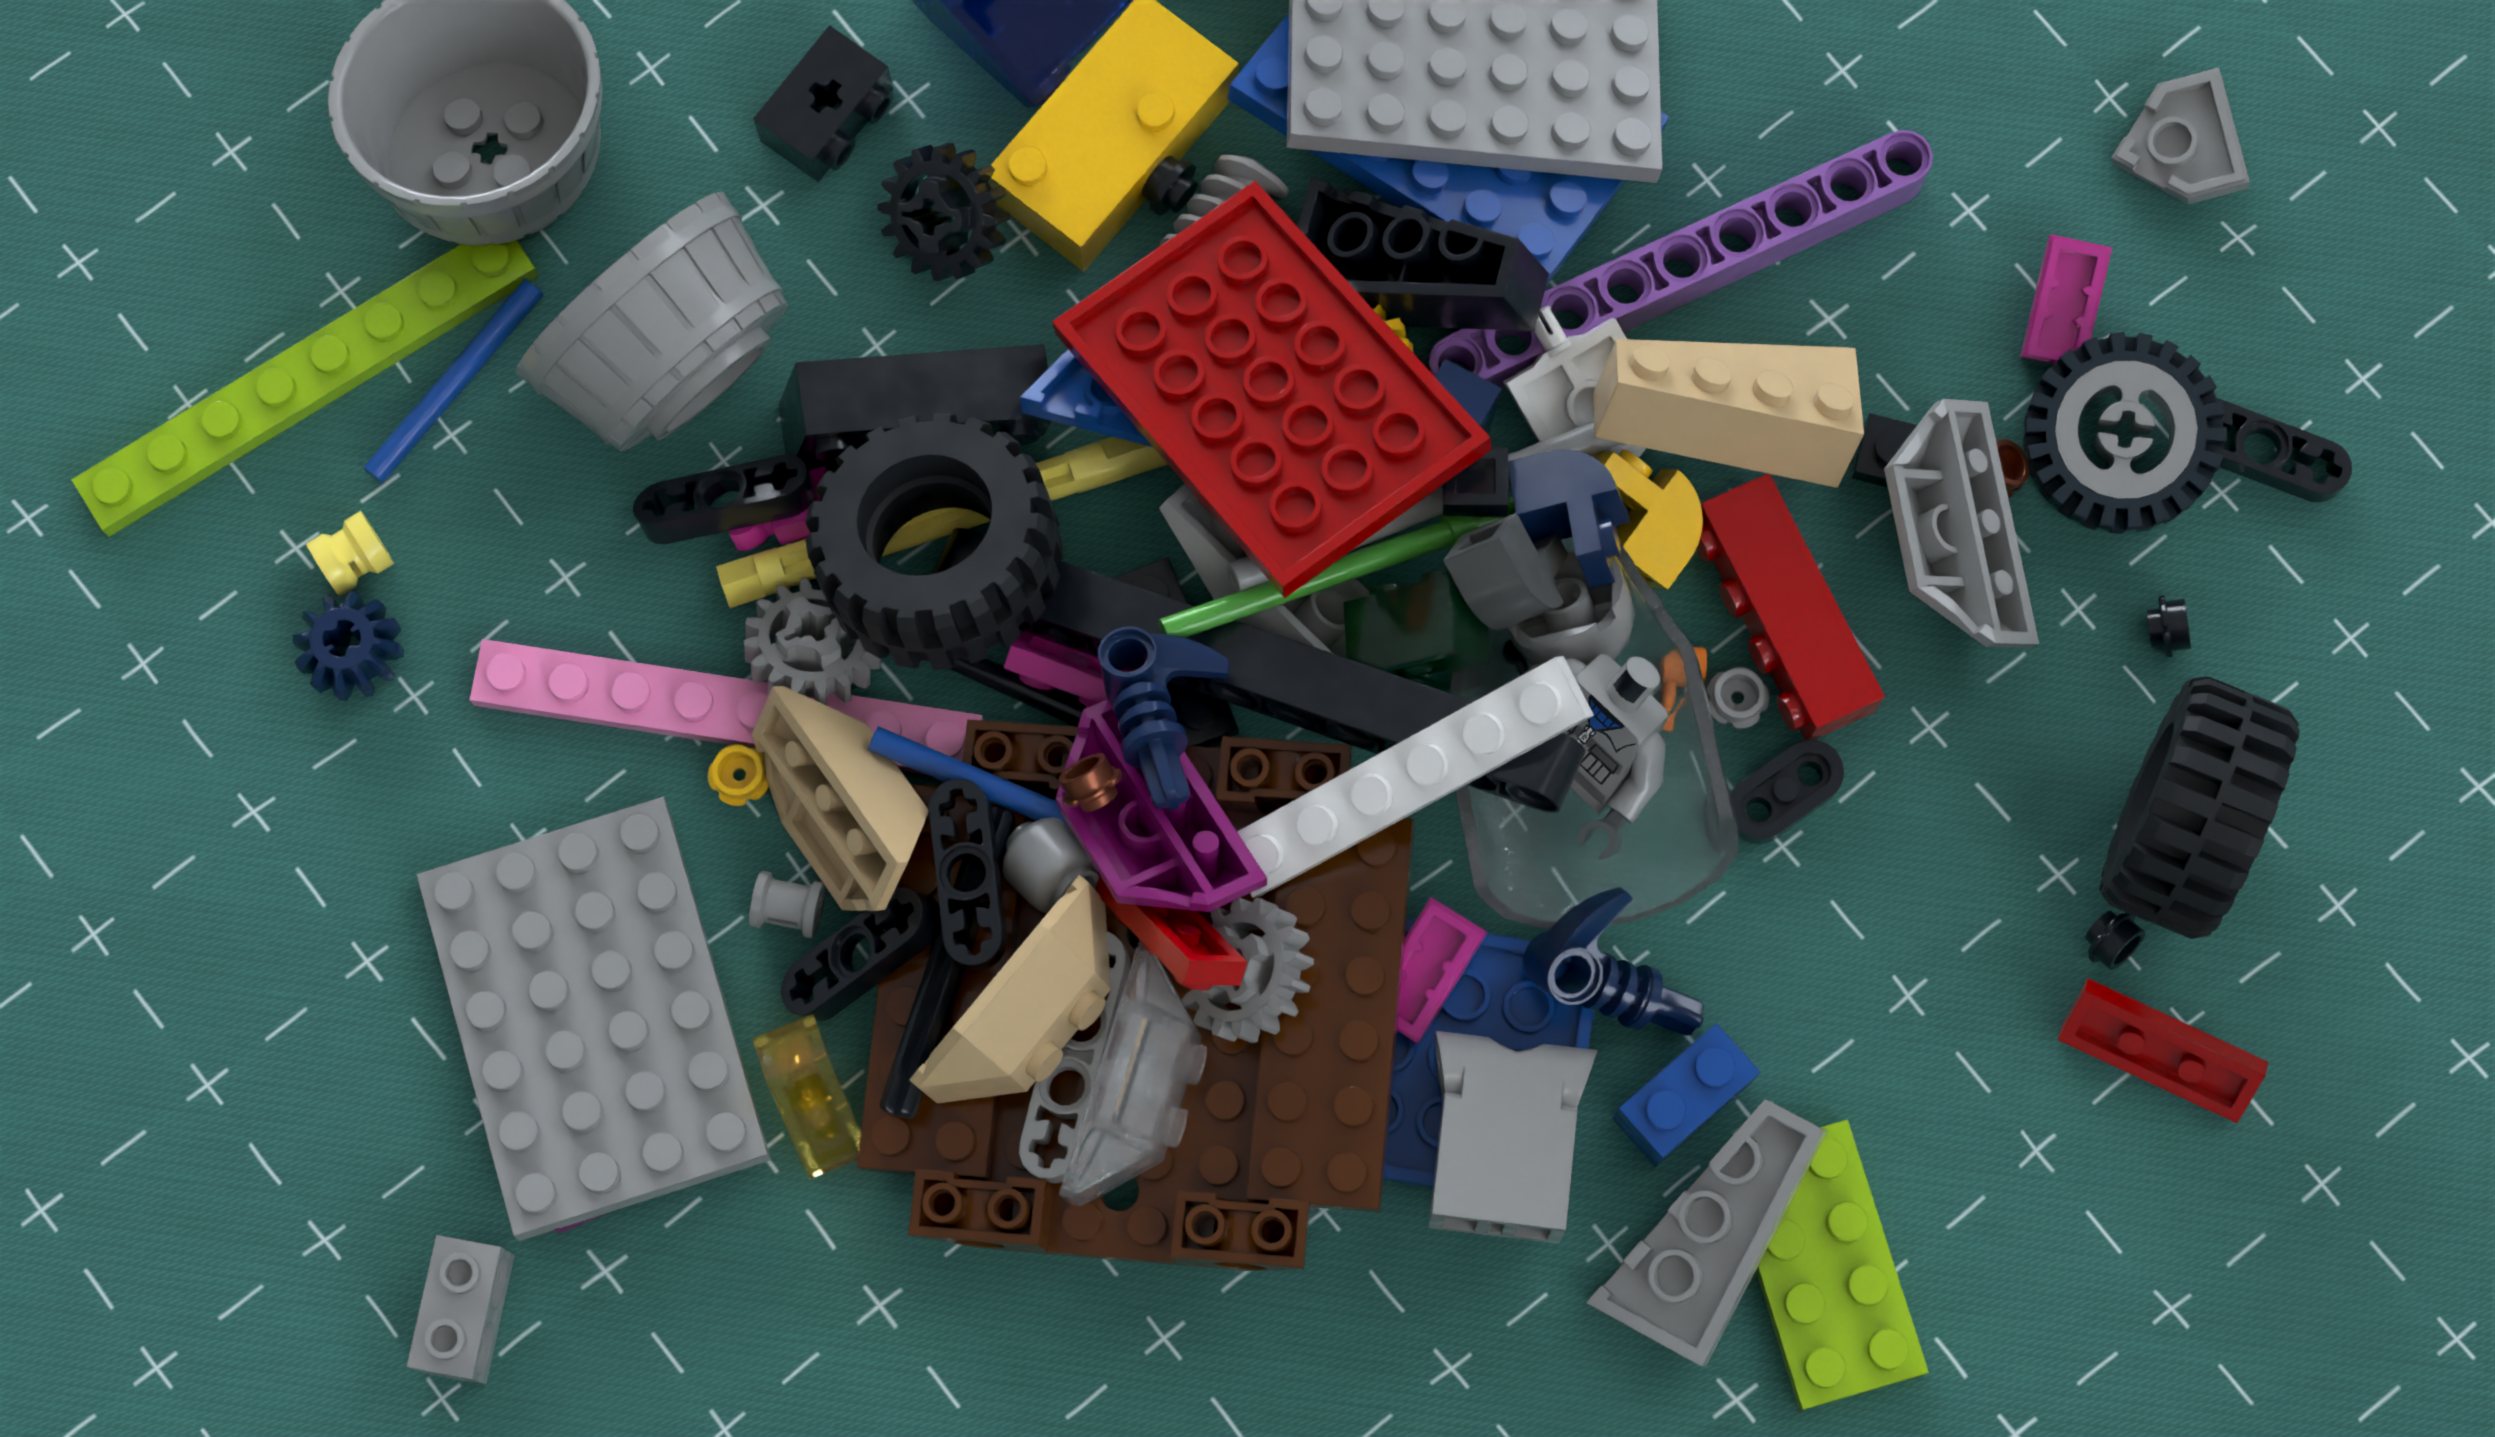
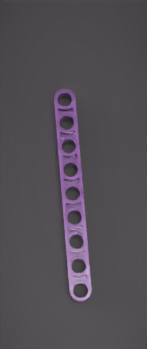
M1900 130L1887 134L1546 290L1540 309L1550 305L1553 314L1558 311L1568 310L1575 312L1581 317L1584 324L1579 328L1572 330L1562 328L1566 337L1584 334L1610 318L1617 320L1624 333L1909 202L1918 195L1932 166L1933 153L1930 144L1923 136L1914 131ZM1891 159L1904 160L1913 168L1914 174L1908 176L1897 175L1889 169L1886 161ZM1837 184L1849 185L1856 190L1859 199L1843 201L1835 196L1831 187ZM1783 209L1794 210L1802 216L1805 223L1797 227L1787 226L1779 221L1776 217V212ZM1728 234L1739 235L1749 244V249L1743 252H1732L1723 246L1720 238ZM1674 259L1683 260L1693 268L1694 274L1690 277L1678 278L1669 274L1664 264ZM1616 285H1627L1635 290L1639 299L1629 304L1619 303L1610 296L1608 290ZM1539 313V317L1549 333V329ZM1463 328L1444 337L1435 344L1430 352L1428 370L1436 376L1445 359L1457 361L1467 365L1475 375L1500 388L1506 387L1503 382L1504 380L1532 365L1541 352L1545 350L1534 331ZM1505 336H1516L1525 342L1528 350L1519 355H1507L1497 347L1496 341Z

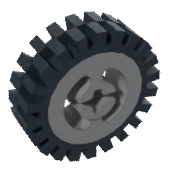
M2125 332L2110 333L2108 338L2100 340L2094 337L2084 341L2077 349L2073 351L2070 349L2060 356L2052 368L2049 367L2041 378L2026 411L2023 448L2024 453L2027 452L2030 475L2032 479L2036 478L2041 486L2040 493L2047 501L2051 499L2060 508L2058 512L2068 519L2072 516L2082 521V526L2092 530H2096L2097 527L2109 529V533L2123 534L2128 530H2137V533L2151 530L2153 526L2161 523L2166 524L2177 518L2180 513L2188 509L2203 494L2212 482L2211 479L2219 469L2223 458L2221 453L2227 436V428H2223L2222 418L2226 414L2223 401H2218L2214 390L2217 386L2209 375L2205 378L2198 369L2201 363L2192 355L2186 358L2176 350L2179 346L2168 340L2161 344L2152 341L2153 335L2138 333L2137 337H2125ZM2104 394H2112L2116 397L2117 403L2112 404L2102 413L2095 428L2112 430L2120 419L2130 421L2129 429L2131 432L2149 435L2155 427V421L2150 411L2139 403V398L2149 399L2161 410L2169 429V445L2163 461L2157 467L2143 474H2137L2132 471L2130 464L2138 461L2145 454L2153 439L2136 437L2133 438L2127 448L2118 446L2119 440L2117 435L2098 432L2093 440V445L2097 454L2104 461L2108 462L2109 469L2103 470L2098 468L2084 454L2078 437L2079 418L2086 405Z

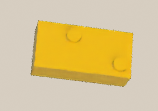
M1134 0L991 164L995 171L988 180L989 185L992 189L1003 187L1007 192L1004 197L996 200V204L1084 272L1144 203L1146 198L1142 196V189L1160 162L1170 155L1180 161L1229 104L1230 100L1227 99V94L1231 82L1239 74V63L1156 0Z

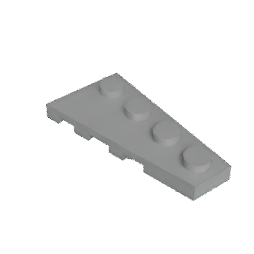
M1765 1099L1709 1162L1708 1168L1687 1191H1684L1667 1210L1668 1213L1644 1240H1641L1623 1260L1624 1263L1605 1285H1601L1586 1303L1702 1367L1707 1366L1827 1131Z

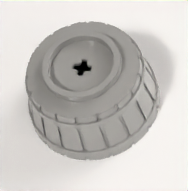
M385 0L381 3L379 9L375 8L349 36L350 41L345 42L336 59L331 74L333 81H330L328 107L329 117L333 120L330 121L333 133L342 152L348 157L347 159L368 186L387 199L397 213L411 225L429 235L458 244L479 246L487 245V243H493V245L508 243L524 238L525 234L530 233L532 235L557 220V216L563 215L582 194V190L586 187L595 169L600 152L601 128L599 116L602 106L603 87L599 58H597V50L592 35L583 21L580 22V16L566 1ZM488 136H498L499 145L507 147L506 154L495 155L492 164H483L481 155L473 153L474 146L484 145Z
M723 191L716 192L698 200L695 204L688 206L666 221V223L631 248L630 251L619 258L596 278L592 284L585 288L533 342V345L529 347L518 363L516 374L525 380L538 395H545L594 431L605 444H611L619 451H626L651 435L657 440H661L674 433L732 386L768 349L772 343V338L768 333L784 315L788 308V303L783 296V288L772 277L744 228L742 216L731 205Z

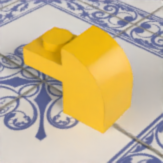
M1624 449L1618 455L1615 452H1601L1594 455V458L1599 460L1609 470L1623 503L1631 509L1629 512L1631 522L1621 524L1617 529L1621 555L1611 558L1649 587L1668 590L1691 559L1701 537L1703 524L1702 508L1693 485L1677 469H1660L1651 481L1648 478L1653 470L1640 458Z

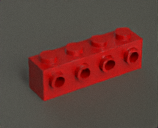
M1767 473L1701 503L1703 524L1701 537L1696 549L1706 563L1713 560L1723 580L1719 584L1723 602L1734 618L1742 617L1752 638L1748 639L1750 654L1762 674L1770 672L1781 693L1776 697L1777 705L1787 726L1792 731L1799 728L1804 740H1815L1874 713L1885 696L1771 475Z

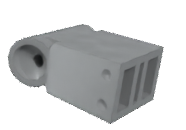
M1434 1031L1436 1066L1442 1107L1428 1228L1559 1244L1567 1225L1577 1107L1598 1050L1542 1044L1532 1049L1516 1052L1489 1037Z

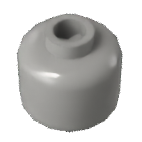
M1048 817L1041 818L1035 822H1025L1018 826L1009 836L1006 842L1007 852L1004 856L1002 872L1008 884L1036 910L1047 914L1055 903L1065 895L1066 890L1079 875L1088 881L1094 889L1096 888L1099 879L1098 871L1071 828L1060 819Z

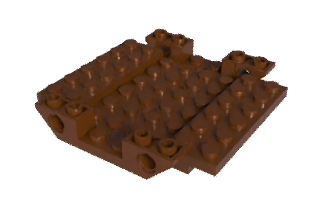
M967 719L962 762L1056 801L1060 785L1058 778L1065 769L1078 727ZM1222 736L1221 748L1187 746L1185 753L1236 831H1239L1351 769L1353 748L1352 745ZM911 784L929 809L931 796L939 786ZM958 796L955 798V808L945 811L944 816H950L957 824L960 843L969 842L970 836L967 834L966 816L970 812L977 811V806H971L964 796ZM990 802L991 806H996L1012 813L1015 817L1013 831L1025 822H1035L1031 818ZM928 813L909 862L896 888L906 887L930 895L939 904ZM1404 818L1257 897L1279 906V909L1294 914L1297 917L1294 928L1308 933L1310 938L1299 949V952L1314 958V965L1308 969L1301 970L1300 980L1309 984L1310 990L1308 993L1295 992L1292 1001L1299 1011L1294 1017L1282 1012L1278 1016L1280 1032L1274 1035L1260 1029L1258 1042L1255 1043L1237 1038L1235 1042L1213 1035L1209 1029L1196 1025L1193 1020L1197 1011L1183 1006L1181 1002L1183 997L1192 989L1179 984L1174 979V975L1155 955L1150 952H1140L1134 949L1130 940L1132 931L1125 924L1115 918V913L1105 904L1107 931L1114 934L1127 949L1130 957V972L1083 1159L1077 1172L1068 1180L1060 1183H1050L1046 1179H1036L1023 1166L1019 1155L1020 1140L1035 1082L1027 1092L945 1103H936L923 1093L916 1116L913 1119L899 1118L886 1113L880 1108V1100L929 960L934 940L926 949L878 983L857 1167L864 1171L915 1175L908 1235L912 1237L990 1250L1239 1271L1304 1269L1310 1210L1318 1211V1208L1381 1213L1415 830L1414 820L1412 818ZM947 841L946 848L958 844V842ZM963 859L959 860L951 870L950 881L952 886H954ZM1003 860L999 872L1007 933L1005 953L1001 960L989 969L982 971L965 969L942 1040L1046 916L1045 913L1036 910L1008 884L1002 872ZM1249 893L1240 898L1253 903L1256 897L1252 898ZM990 900L988 901L986 909L990 908ZM1232 902L1221 906V908L1231 912ZM913 908L908 910L909 915L914 912ZM1198 911L1211 925L1213 924L1211 911ZM908 923L901 929L906 931L909 928ZM981 927L979 928L971 951L972 955L981 953V943L991 940L992 933H985ZM1262 929L1249 931L1250 934L1252 933L1259 937L1266 934ZM1109 956V966L1113 968L1116 961ZM1109 993L1105 996V1001H1107ZM1231 1002L1225 1005L1230 1011L1242 1009L1240 1005ZM1100 1016L1087 1029H1078L1071 1039L1077 1042H1085L1097 1035L1101 1027ZM1133 1046H1141L1148 1049L1151 1053L1152 1065L1147 1075L1135 1081L1121 1078L1118 1073L1117 1063L1122 1052ZM1074 1070L1058 1073L1050 1084L1051 1099L1059 1105L1076 1103L1085 1091L1083 1076ZM1044 1111L1041 1120H1050L1054 1125V1129L1048 1145L1037 1144L1035 1153L1044 1160V1168H1050L1054 1159H1065L1068 1151L1058 1143L1061 1123L1074 1129L1077 1119H1061L1048 1111ZM1120 1175L1133 1177L1139 1188L1138 1198L1134 1205L1124 1211L1109 1209L1104 1201V1190L1108 1182Z

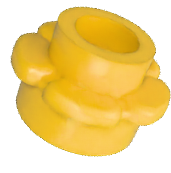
M741 744L729 745L719 751L713 763L709 766L707 775L709 785L712 790L719 792L720 800L728 805L743 806L747 803V800H758L769 788L766 779L764 753L757 752L756 748H748ZM737 770H743L746 773L745 778L741 781L734 779V773Z

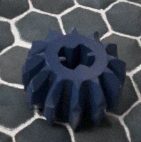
M349 591L342 607H340L331 595H324L322 599V605L326 611L319 617L312 611H303L302 619L311 628V631L292 635L293 644L298 649L305 651L295 660L296 667L302 674H312L310 685L319 693L333 687L334 695L339 700L347 701L356 684L364 696L373 697L375 687L371 679L378 675L385 681H394L395 673L385 661L404 657L403 647L399 643L392 641L402 630L400 624L395 618H384L387 609L378 599H374L364 606L361 595L358 592ZM351 636H355L360 641L359 646H349L346 650V656H342L337 651L338 646H348Z

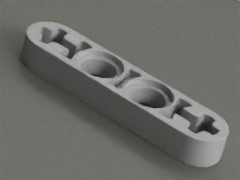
M1106 931L1108 953L1116 963L1113 968H1109L1111 990L1109 991L1107 1001H1105L1104 1009L1100 1014L1101 1027L1097 1035L1088 1041L1077 1042L1070 1039L1062 1048L1063 1056L1054 1072L1041 1082L1035 1081L1020 1140L1019 1155L1023 1166L1036 1179H1046L1050 1183H1060L1068 1180L1077 1172L1082 1162L1130 972V957L1127 949L1114 934ZM1066 1070H1074L1080 1073L1085 1081V1091L1082 1097L1071 1105H1059L1053 1102L1050 1096V1084L1053 1078L1058 1073ZM1044 1111H1048L1061 1119H1077L1074 1129L1061 1123L1058 1143L1068 1151L1065 1159H1054L1050 1168H1044V1160L1035 1153L1037 1144L1048 1145L1054 1129V1125L1050 1120H1041Z

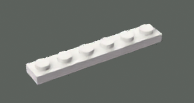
M1564 656L1554 657L1237 831L1267 877V886L1251 892L1252 898L1273 890L1594 716Z

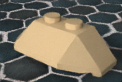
M785 686L772 687L751 735L757 752H764L766 779L781 823L841 910H885L909 862L929 809L893 760L868 750L874 733L866 723Z
M1080 875L1066 890L1065 895L1055 903L938 1044L928 1060L909 1079L933 1101L945 1103L1027 1092L1035 1081L1041 1082L1054 1072L1062 1059V1048L1078 1029H1087L1100 1016L1105 1006L1104 998L1111 990L1106 935V909L1101 896L1088 881Z

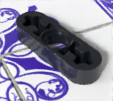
M2222 400L2226 413L2222 418L2223 428H2227L2228 432L2232 424H2235L2240 429L2232 438L2229 451L2222 448L2221 455H2223L2219 466L2220 468L2310 502L2328 501L2334 498L2348 483L2352 474V462L2346 450L2339 444ZM2256 433L2268 436L2276 446V459L2267 464L2252 461L2244 450L2245 437ZM2293 446L2299 449L2293 461L2299 463H2295L2289 472L2286 473L2281 468L2289 459ZM2317 458H2321L2328 462L2326 472L2335 477L2329 476L2323 484H2318L2312 480L2314 471L2304 465L2311 466Z
M779 455L652 484L637 496L633 505V514L648 540L656 544H671L794 517L808 509L817 495L815 489L817 486L804 460L795 455ZM731 491L739 492L737 498L728 505L720 508L711 507L714 500L719 496Z
M952 779L941 784L934 791L929 802V818L943 942L948 954L960 966L972 971H982L997 964L1003 957L1007 947L993 812L989 799L978 785L966 779ZM958 796H964L971 806H977V811L967 814L966 825L967 834L972 840L982 837L983 842L981 845L970 842L960 843L957 824L950 816H944L945 811L955 808V798ZM947 841L958 842V844L946 848ZM967 857L981 860L986 869L983 883L977 889L970 892H961L954 889L950 881L953 866L959 860ZM990 900V908L976 907L979 926L985 933H992V939L981 943V953L972 955V952L966 945L959 944V938L969 935V916L963 909L954 913L953 906L956 904L974 907Z
M898 887L895 889L885 910H865L791 965L784 976L781 987V995L785 1007L793 1014L816 1021H826L834 1017L933 943L941 925L938 902L930 895L906 887ZM913 908L914 912L909 915L908 910ZM908 923L909 928L906 931L902 930L901 928ZM867 938L870 943L869 959L863 968L855 971L852 965L854 948L861 940ZM817 978H818V979H821L820 982H818L817 984H815L814 981H815ZM814 995V999L811 1001L810 996Z

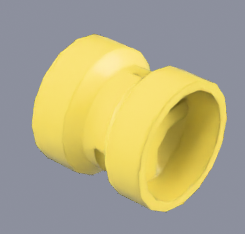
M362 511L344 520L343 528L334 535L322 533L306 543L314 560L339 597L354 589L360 576L368 572L378 574L394 564L387 549Z

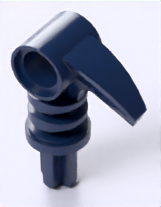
M1121 627L1108 633L1098 648V658L1107 698L1112 703L1114 716L1119 720L1118 729L1121 737L1124 739L1121 744V750L1127 764L1142 769L1152 804L1156 808H1167L1168 811L1179 808V804L1189 800L1190 789L1179 757L1186 750L1188 739L1183 726L1176 723L1177 715L1175 709L1170 705L1171 696L1167 689V684L1172 678L1177 676L1228 679L1230 673L1229 659L1214 649L1187 638L1167 634H1149L1138 627ZM1129 666H1140V668L1135 671H1121L1122 669Z
M1621 887L1598 893L1582 901L1564 914L1549 931L1536 936L1527 946L1523 958V966L1527 977L1538 987L1564 1004H1582L1583 1007L1589 1010L1599 1009L1605 1016L1611 1018L1618 1017L1621 1025L1633 1030H1639L1651 1022L1688 1036L1696 1028H1700L1703 1023L1702 1013L1704 1005L1699 999L1663 986V978L1659 970L1648 965H1640L1635 968L1631 962L1626 960L1617 961L1613 955L1599 951L1597 940L1600 934L1634 900ZM1571 956V964L1567 972L1560 978L1555 979V971L1558 964L1563 959Z

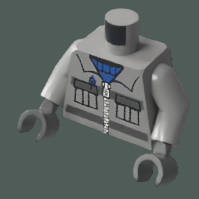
M1599 654L1586 665L1576 658L1565 659L1594 714L1591 718L1563 732L1577 740L1586 750L1571 788L1598 814L1606 807L1610 809L1603 820L1585 824L1578 834L1577 841L1579 846H1583L1591 838L1592 832L1596 828H1601L1608 834L1609 845L1601 853L1598 860L1614 856L1620 850L1622 845L1620 829L1625 822L1634 823L1660 788L1664 779L1666 743L1659 733L1668 719L1666 708L1651 695L1660 683V675L1652 663L1641 657L1629 658L1622 667L1609 655ZM1538 663L1532 666L1525 673L1533 670L1534 668L1542 665L1543 663Z

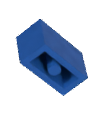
M1716 1023L1621 1105L1612 1119L1656 1168L1745 1090L1760 1074V1071Z

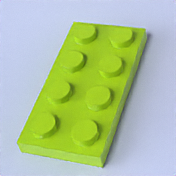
M1848 1120L1820 1127L1826 1130L1827 1133L1756 1269L1799 1411L1929 1373Z

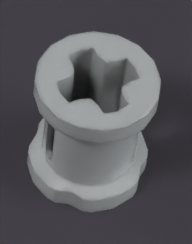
M762 871L758 874L752 894L749 926L760 928L764 923L799 929L802 931L803 937L814 939L822 918L826 886L823 882L814 881L811 886L775 880L772 872Z

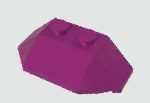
M1106 699L1083 709L1078 724V732L1064 770L1082 758L1102 753L1111 766H1114L1115 769H1120L1122 772L1120 781L1115 785L1118 794L1105 806L1091 812H1084L1080 804L1076 807L1064 805L1062 799L1066 796V793L1061 785H1059L1056 795V806L1117 903L1210 912L1267 886L1266 875L1185 751L1179 757L1190 789L1189 800L1179 804L1178 809L1168 811L1167 808H1156L1152 804L1142 769L1130 766L1124 759L1121 750V744L1124 739L1120 735L1118 729L1119 720L1114 716L1112 703L1109 699Z

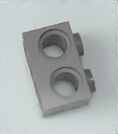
M436 1235L407 1362L408 1368L425 1374L487 1384L514 1262V1254L499 1246Z

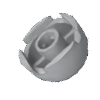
M1567 552L1566 560L1554 577L1556 580L1555 586L1564 603L1556 609L1506 628L1513 645L1525 660L1534 666L1538 663L1547 662L1554 657L1564 656L1565 659L1576 658L1586 665L1599 654L1609 655L1613 660L1618 657L1629 642L1635 611L1627 582L1617 563L1612 560L1615 583L1590 589L1575 552Z

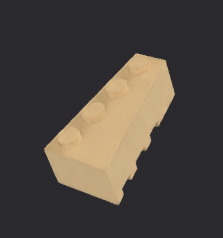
M1616 339L1593 392L1595 438L1838 488L1864 436L1856 348Z

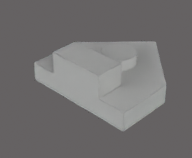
M2219 67L2157 84L2132 129L2126 137L2124 136L2112 155V164L2188 205L2250 189L2248 173Z

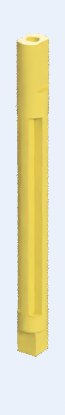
M1109 437L1036 463L1051 501L1075 493L1080 494L1168 465L1154 447L1116 437ZM943 508L923 513L907 522L893 535L882 557L950 535L955 528L968 529L991 520L980 513L962 508ZM806 539L779 548L774 547L716 566L729 607L733 608L775 594L776 587L781 584L790 589V587L800 584L803 578H808L809 581L816 579L814 569L808 558Z

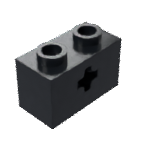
M829 25L753 118L760 141L819 182L830 168L834 171L838 170L848 160L855 147L856 142L854 138L867 122L871 124L876 123L888 110L893 99L892 91L894 90L889 67ZM839 102L840 107L834 110L833 107ZM821 105L825 106V108H823L822 111L819 113L818 108Z

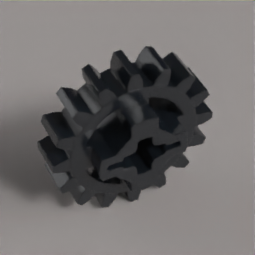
M949 142L934 148L930 144L911 151L912 156L896 160L893 166L898 175L883 179L881 186L891 194V200L877 204L878 211L891 217V224L886 225L881 230L882 235H896L900 242L893 252L896 259L910 254L913 257L911 272L919 274L931 269L933 281H941L952 276L957 280L975 273V268L977 269L993 262L994 258L989 249L1002 246L1006 242V238L996 230V225L1010 220V213L997 209L996 200L1001 199L1007 194L1006 189L1003 187L992 189L988 183V180L995 171L993 166L989 165L976 169L974 167L976 151L970 149L956 154L954 143ZM919 185V192L915 194L917 187ZM972 230L971 236L968 240V231Z

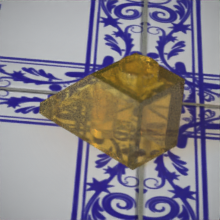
M809 1015L753 1038L765 1081L809 1179L857 1160L861 1129L814 1015Z

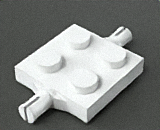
M1550 305L1540 309L1539 313L1547 325L1549 333L1539 315L1534 332L1545 351L1541 352L1532 365L1503 381L1538 443L1594 421L1593 392L1616 339H1627L1615 318L1608 319L1584 334L1566 337L1551 311ZM1621 444L1603 452H1615L1618 455L1624 449L1639 458L1646 448Z

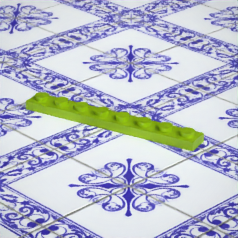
M517 240L493 245V243L479 246L460 244L71 479L102 531L110 537L512 293L524 279L530 282L539 275Z

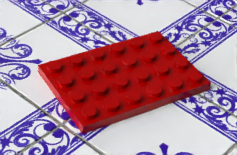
M1256 181L1247 185L1052 321L1055 335L1284 598L1288 597L1491 451L1490 436Z

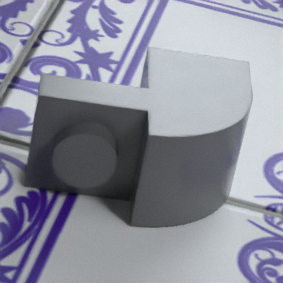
M1517 513L1461 535L1443 560L1469 608L1480 621L1492 629L1502 630L1556 609L1564 603L1555 586L1556 580L1554 577L1568 556L1565 547L1557 533L1532 543Z

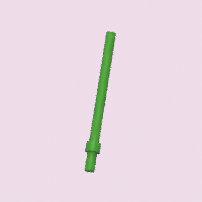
M1513 497L1508 498V516L1516 513ZM1441 514L1440 522L1346 554L1286 598L1268 581L1158 619L1159 630L1161 634L1186 638L1447 546L1452 549L1461 535L1505 517L1443 516Z

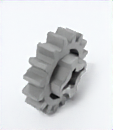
M808 578L801 579L800 591L796 593H791L782 584L777 586L776 603L761 598L756 602L757 617L747 618L745 622L744 657L745 662L751 663V676L754 683L768 680V696L772 687L785 686L807 697H814L816 701L827 705V696L836 694L844 703L851 701L852 683L865 689L870 686V670L880 669L881 658L879 659L865 651L860 639H851L839 625L834 612L831 611L822 590H812V585ZM776 635V642L771 644L774 636ZM856 642L855 647L850 654V645ZM849 655L846 660L842 659L843 657Z
M1257 897L1253 903L1242 898L1232 901L1231 912L1221 907L1211 911L1212 926L1247 961L1241 986L1213 985L1210 990L1205 991L1192 989L1181 1000L1183 1006L1197 1011L1193 1020L1196 1025L1209 1029L1213 1035L1235 1042L1237 1038L1255 1043L1258 1042L1260 1029L1274 1035L1280 1032L1278 1016L1282 1012L1294 1017L1299 1011L1292 998L1295 992H1309L1310 985L1300 980L1301 970L1308 969L1314 965V958L1299 952V949L1310 938L1308 933L1294 928L1297 917L1294 914L1279 909V906ZM1262 929L1266 934L1259 937L1252 933L1250 934L1249 931ZM1231 1002L1240 1005L1242 1009L1230 1011L1225 1005Z

